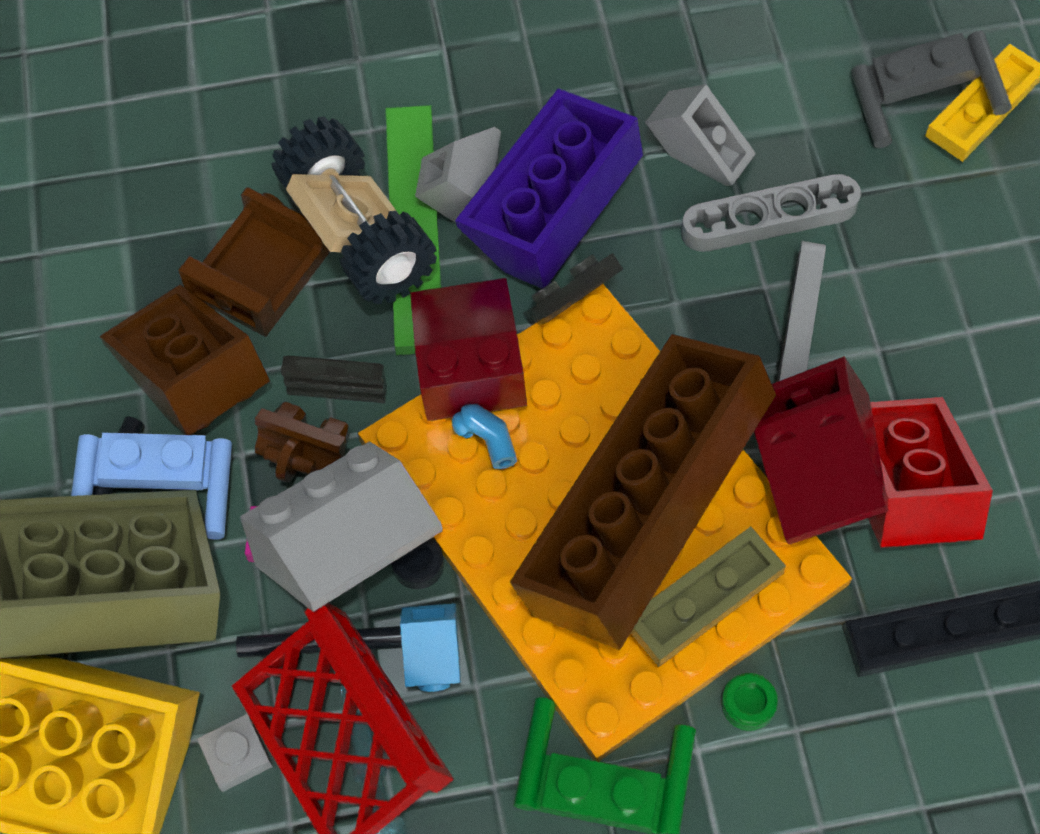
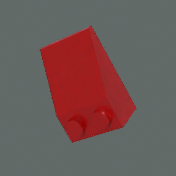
M944 398L870 402L889 507L888 512L868 518L880 547H902L983 539L993 490Z

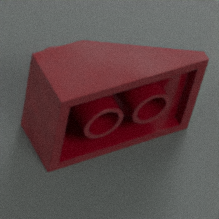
M506 278L410 292L418 377L427 421L451 418L454 414L460 412L464 405L478 404L489 412L527 406L524 372Z

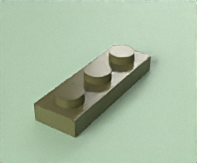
M749 527L651 599L631 634L657 666L660 667L783 575L786 565L756 531Z

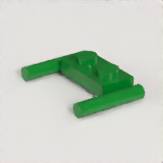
M535 698L514 807L528 811L537 810L543 813L648 834H680L696 734L694 727L681 724L674 726L666 778H661L659 773L552 752L551 756L546 755L556 705L551 699Z

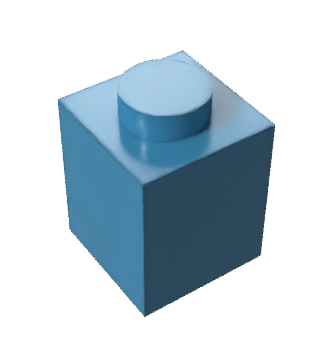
M456 604L403 607L400 629L405 687L418 686V689L421 691L436 692L447 689L452 683H460Z

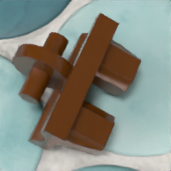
M285 401L274 412L261 408L255 417V425L258 428L255 453L262 455L265 460L277 464L275 474L276 478L280 481L289 483L295 477L297 471L310 474L345 456L349 429L346 422L330 417L325 419L319 428L306 423V413L300 406Z

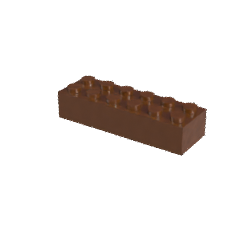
M671 334L510 580V584L534 617L621 650L776 396L759 355Z

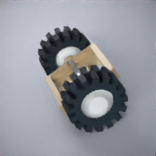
M318 117L316 125L311 119L303 121L304 129L299 131L294 126L289 130L292 137L289 140L282 137L278 142L283 150H274L272 157L276 162L272 163V169L328 250L343 254L344 257L340 258L342 270L360 295L368 302L372 300L374 304H381L384 298L388 303L396 301V294L400 293L403 298L409 295L408 288L412 285L416 288L420 287L423 284L420 277L422 275L429 276L433 270L429 264L436 263L437 256L434 254L437 251L436 247L414 217H411L409 213L404 211L399 214L371 176H362L359 173V169H364L365 162L362 158L365 156L343 124H340L334 118L328 121L326 117Z

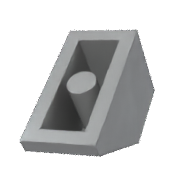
M706 84L669 91L645 121L646 125L672 158L725 186H732L756 154Z

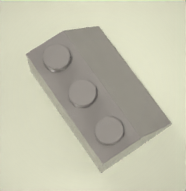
M370 441L362 446L351 449L347 455L321 470L308 474L299 483L276 496L263 500L259 506L240 516L255 566L313 612L443 531L440 520L401 461Z

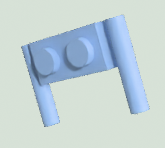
M102 432V438L90 434L80 435L78 438L71 496L93 495L94 486L104 488L177 490L208 489L204 524L208 539H222L225 537L232 442L224 438L206 441V436L104 432Z

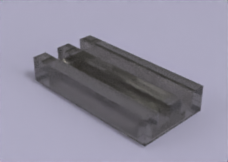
M288 355L283 357L281 374L284 376V384L287 386L286 391L288 395L385 403L387 383L384 366L380 363Z

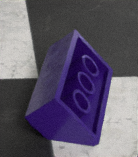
M558 88L455 219L456 226L503 272L545 289L643 156L638 118Z

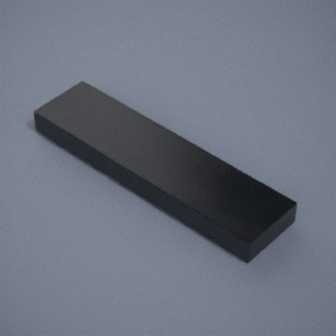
M1040 581L845 621L842 628L857 676H867L1040 639Z

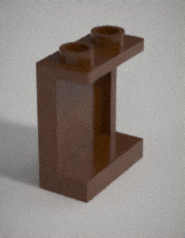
M246 187L241 193L244 205L243 211L203 262L189 256L178 271L184 288L212 309L267 337L330 251L323 244L321 238L303 214H299L284 206L277 197L270 193L264 192L260 194Z

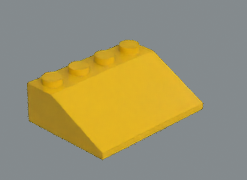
M48 655L0 658V832L5 834H160L189 747L200 692Z

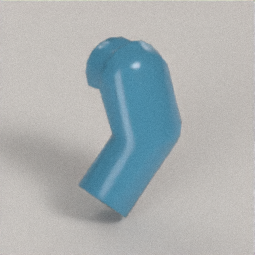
M478 404L464 405L460 412L453 415L451 423L453 430L458 436L470 438L476 434L485 440L494 469H505L517 462L507 425L501 418Z

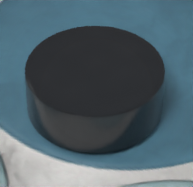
M433 538L427 540L392 562L393 573L396 579L405 587L411 589L430 587L439 580L443 573L444 559L441 547Z

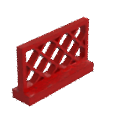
M327 603L314 612L309 608L305 610L304 613L309 621L234 683L232 688L317 833L337 834L333 826L338 803L360 806L356 828L349 834H377L428 790L438 793L452 782L454 778L346 612ZM315 639L320 647L316 672L296 670L300 650ZM331 666L334 669L335 673H329ZM270 676L281 677L274 707L262 706L253 692ZM294 679L314 680L308 710L288 708ZM327 682L342 683L347 690L342 714L321 712ZM357 707L363 716L356 715ZM267 715H273L271 721ZM286 717L306 719L300 749L286 748L282 741ZM320 720L340 722L334 753L314 751ZM354 724L369 725L374 733L369 757L348 755ZM384 750L390 759H383ZM292 757H298L297 765ZM312 759L332 761L326 793L313 792L307 783ZM346 763L367 765L362 797L340 795ZM381 767L397 769L407 785L389 801L375 799ZM318 800L324 801L323 809ZM373 807L379 808L376 812L372 814Z

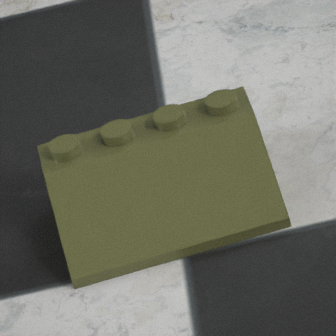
M196 490L0 500V658L216 640L220 589Z

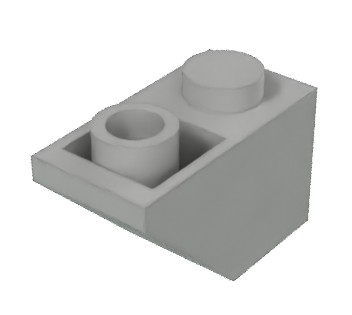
M492 127L454 141L423 157L415 197L455 222V219L494 171L498 161L501 131L496 127Z

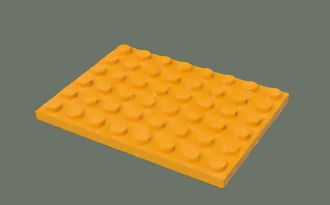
M603 283L598 284L517 334L524 372L527 406L490 411L501 418L507 425L517 457V462L513 466L505 469H494L485 440L476 434L470 438L458 436L452 427V417L427 421L421 394L358 433L362 445L370 441L401 461L441 522L443 531L432 538L441 547L443 556L545 696L554 701L556 711L592 760L598 762L848 587L852 580V577L817 536L788 545L783 534L768 478L749 455L742 450L652 599L749 527L756 531L786 565L783 575L660 667L657 666L631 633L621 650H618L534 617L510 584V580L660 352Z

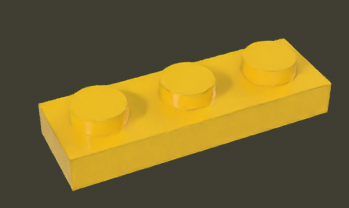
M1011 44L995 58L1012 106L1011 110L1003 115H995L981 77H977L928 127L925 137L962 162L1040 82V63Z

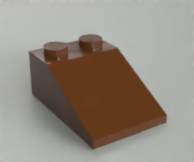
M178 285L100 335L103 344L163 415L185 435H192L197 430L206 428L215 418L237 403L249 399L256 390L270 382L249 336L182 285Z

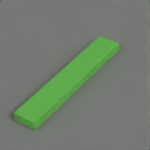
M431 105L386 108L389 201L399 214L404 211L409 213L411 217H414L437 250L434 252L437 256L436 263L429 264L433 269L431 274L420 277L423 281L420 287L416 288L412 285L408 290L409 292L441 288L437 211L415 197L422 158L434 152ZM399 293L396 294V301L393 302L396 355L416 354L410 294L403 298Z

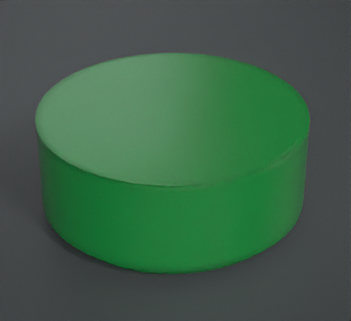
M743 673L731 679L725 687L721 700V707L725 718L734 727L744 731H756L765 727L772 720L778 705V697L773 685L766 678L755 673Z

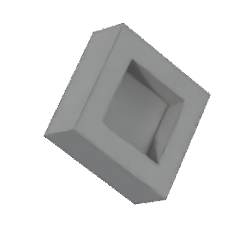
M248 714L197 739L222 793L272 768L271 762Z

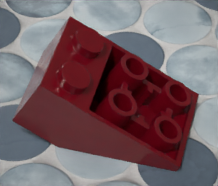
M846 357L838 358L773 383L772 386L776 396L754 430L783 534L788 545L888 512L889 507L869 394Z

